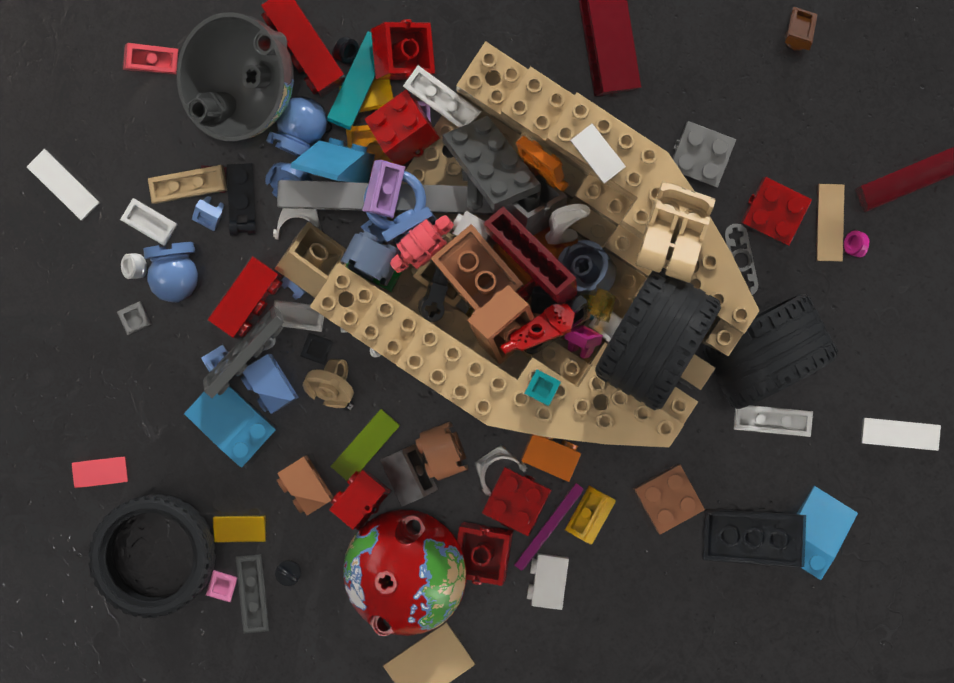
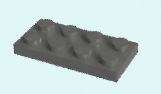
M489 116L442 135L445 146L494 211L540 192L541 184Z
M272 306L203 379L204 392L211 398L216 394H223L230 385L228 381L234 375L237 377L241 375L248 366L246 362L252 356L256 358L264 350V343L270 337L274 339L282 331L283 318L281 312L275 306Z

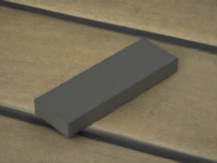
M262 554L237 556L236 567L243 634L269 631Z

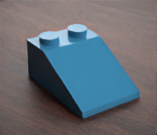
M330 137L329 142L319 140L294 160L290 168L336 181L368 183L375 154L366 152L367 147L352 144L351 148L344 146L345 141Z
M230 385L223 394H216L213 398L203 392L184 413L241 468L276 430L274 424Z
M814 486L797 512L799 515H806L805 565L800 568L822 580L835 559L858 513Z

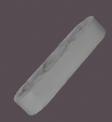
M732 224L724 231V241L733 257L737 253H743L747 256V265L739 268V270L744 272L750 269L751 274H746V279L748 282L753 283V287L749 288L753 295L758 289V280L748 232L743 225ZM733 228H736L737 232H742V237L739 238V245L745 244L746 249L731 251V247H736L735 240L729 238Z

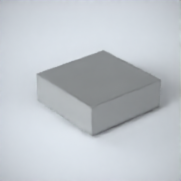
M141 301L117 311L127 335L152 325Z

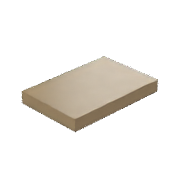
M445 622L388 661L383 667L394 683H450L473 667L475 662L449 624Z

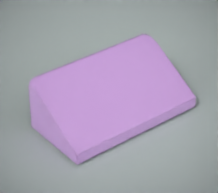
M384 160L374 161L363 206L364 212L390 218L394 217L405 166Z

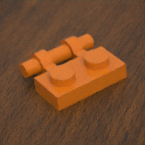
M522 136L516 142L520 157L529 166V170L535 175H541L545 178L546 183L552 188L557 187L559 190L565 191L569 183L564 180L563 163L554 154L549 155L537 141H530L525 136Z

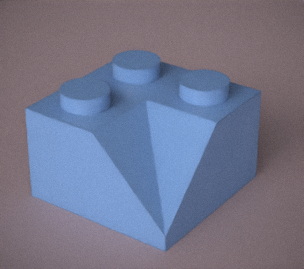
M272 354L263 356L247 366L243 371L242 382L248 390H254L255 393L259 394L260 397L257 399V402L264 412L269 411L270 414H273L299 398Z

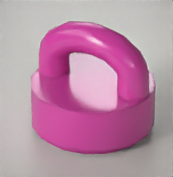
M857 230L851 231L844 240L845 252L859 258L866 255L869 248L868 236Z

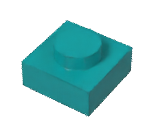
M536 369L524 394L549 406L561 381Z

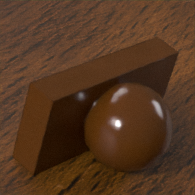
M793 7L785 34V43L789 48L798 51L802 49L810 50L818 14Z

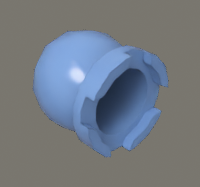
M304 96L292 98L284 113L276 121L278 131L276 133L269 132L266 142L273 144L275 140L277 141L275 147L299 157V155H302L312 147L313 144L321 140L325 134L328 123L326 112L321 104L312 98Z
M193 242L172 243V249L159 247V245L143 248L144 259H150L152 262L148 269L147 282L151 291L160 300L177 303L192 295L198 280L196 266L188 258L191 253H195Z

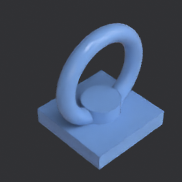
M404 171L402 181L410 185L415 193L416 203L414 209L400 214L393 221L386 220L380 215L366 212L373 224L386 230L382 234L386 242L394 247H397V244L409 233V230H413L424 220L427 219L431 224H434L437 220L429 207H426V194L423 185L413 174ZM367 186V188H366V190H365L364 202H365V198H366V193H367L368 186Z

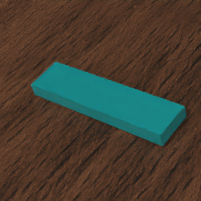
M369 31L360 46L327 117V121L351 130L375 79L372 34Z

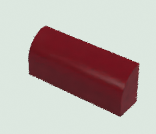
M579 0L594 96L622 93L641 88L627 0Z
M954 147L856 188L855 191L864 213L954 175Z
M504 206L484 222L485 232L556 303L564 304L577 295L576 277Z

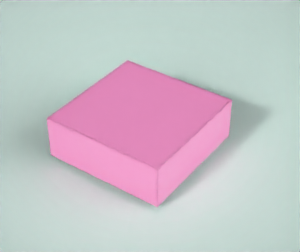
M213 570L206 596L231 602L238 577Z

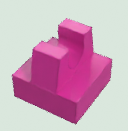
M584 325L573 327L572 332L565 334L564 339L568 340V351L575 352L581 347L580 357L585 359L591 357L595 347L601 344L603 335Z

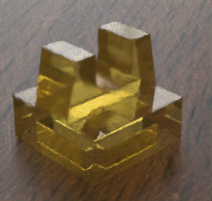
M597 289L595 296L584 295V298L588 301V309L591 310L590 314L599 321L609 323L616 297L603 289Z

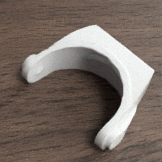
M573 204L553 211L549 218L550 231L545 236L548 244L556 245L575 241L578 237L577 232L567 228L576 221L589 216L590 208L584 204Z
M283 208L278 220L277 229L273 230V237L279 240L282 224L290 218L297 217L306 219L322 231L317 209Z
M502 445L475 462L482 490L489 497L491 490L485 483V473L488 466L494 461L509 459L516 462L523 473L527 472L526 469H528L524 462L520 463Z

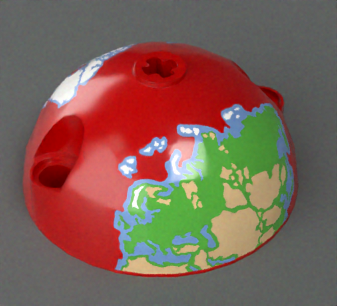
M400 509L376 516L355 534L345 554L343 579L345 590L354 609L373 627L378 635L408 636L433 630L453 615L464 594L466 565L460 545L445 525L425 513ZM413 520H417L420 523V532L414 530ZM383 619L390 624L391 628L385 626Z

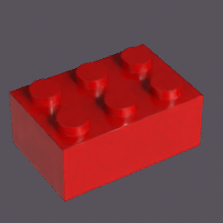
M252 256L208 321L232 338L238 339L240 336H244L253 326L250 323L255 315L260 316L268 304L265 302L270 294L275 295L281 287L282 282L279 280L282 276Z

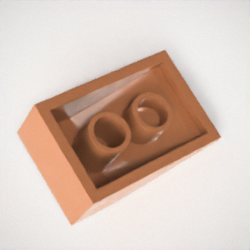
M472 224L431 257L434 264L473 311L482 308L492 299L496 292L502 291L507 285L515 292L523 287V283Z

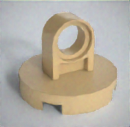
M330 359L324 370H311L307 373L302 385L304 391L312 399L315 400L317 396L325 400L323 405L333 408H345L348 402L350 403L354 394L351 385L346 381L348 364L345 360Z

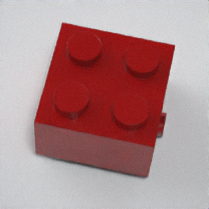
M411 19L401 20V22H384L371 28L376 79L408 80L418 65L431 75L435 74L431 23H415Z
M407 89L365 118L366 123L384 153L394 164L401 166L413 157H421L424 154L423 150L440 139L423 109Z
M763 177L755 195L752 194L748 201L750 205L741 223L789 246L812 199L768 177Z
M504 467L482 514L500 522L501 525L509 529L512 528L526 536H530L552 489L534 481L535 478L527 474L524 476L508 467Z
M366 470L356 471L347 481L349 487L343 492L339 491L330 502L333 506L329 510L352 530H360L372 514H376L379 511V506L392 491Z
M463 522L459 526L457 542L465 559L466 580H472V583L481 585L482 582L499 586L504 584L507 577L514 530Z

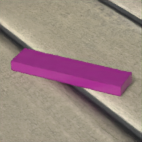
M576 482L514 562V566L521 571L525 569L584 491L583 487Z

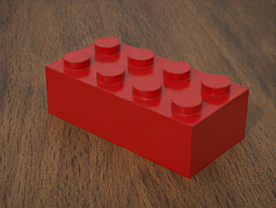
M268 0L261 5L265 11L261 16L271 29L274 30L276 28L278 32L286 36L287 50H290L293 54L290 56L292 63L299 74L304 71L307 75L304 81L313 95L318 92L322 98L344 83L346 78L344 73L295 0Z

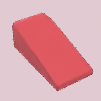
M127 43L124 50L123 70L176 74L178 49Z
M125 456L72 463L74 488L128 482Z

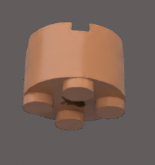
M451 422L420 433V438L415 440L420 454L424 453L428 462L424 465L429 478L435 477L438 481L468 470V465H463L462 460L466 459V455L457 432L451 433L449 429L453 426Z

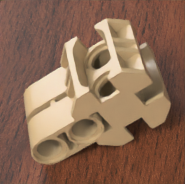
M662 181L647 221L648 224L642 238V245L636 265L660 273L665 259L669 260L665 275L689 283L710 222L709 217L715 204V198Z

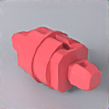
M445 215L436 220L434 225L426 219L413 230H409V233L397 244L401 253L391 260V267L397 273H400L407 269L410 263L416 269L424 266L432 256L448 244L443 235H447L453 228V222Z

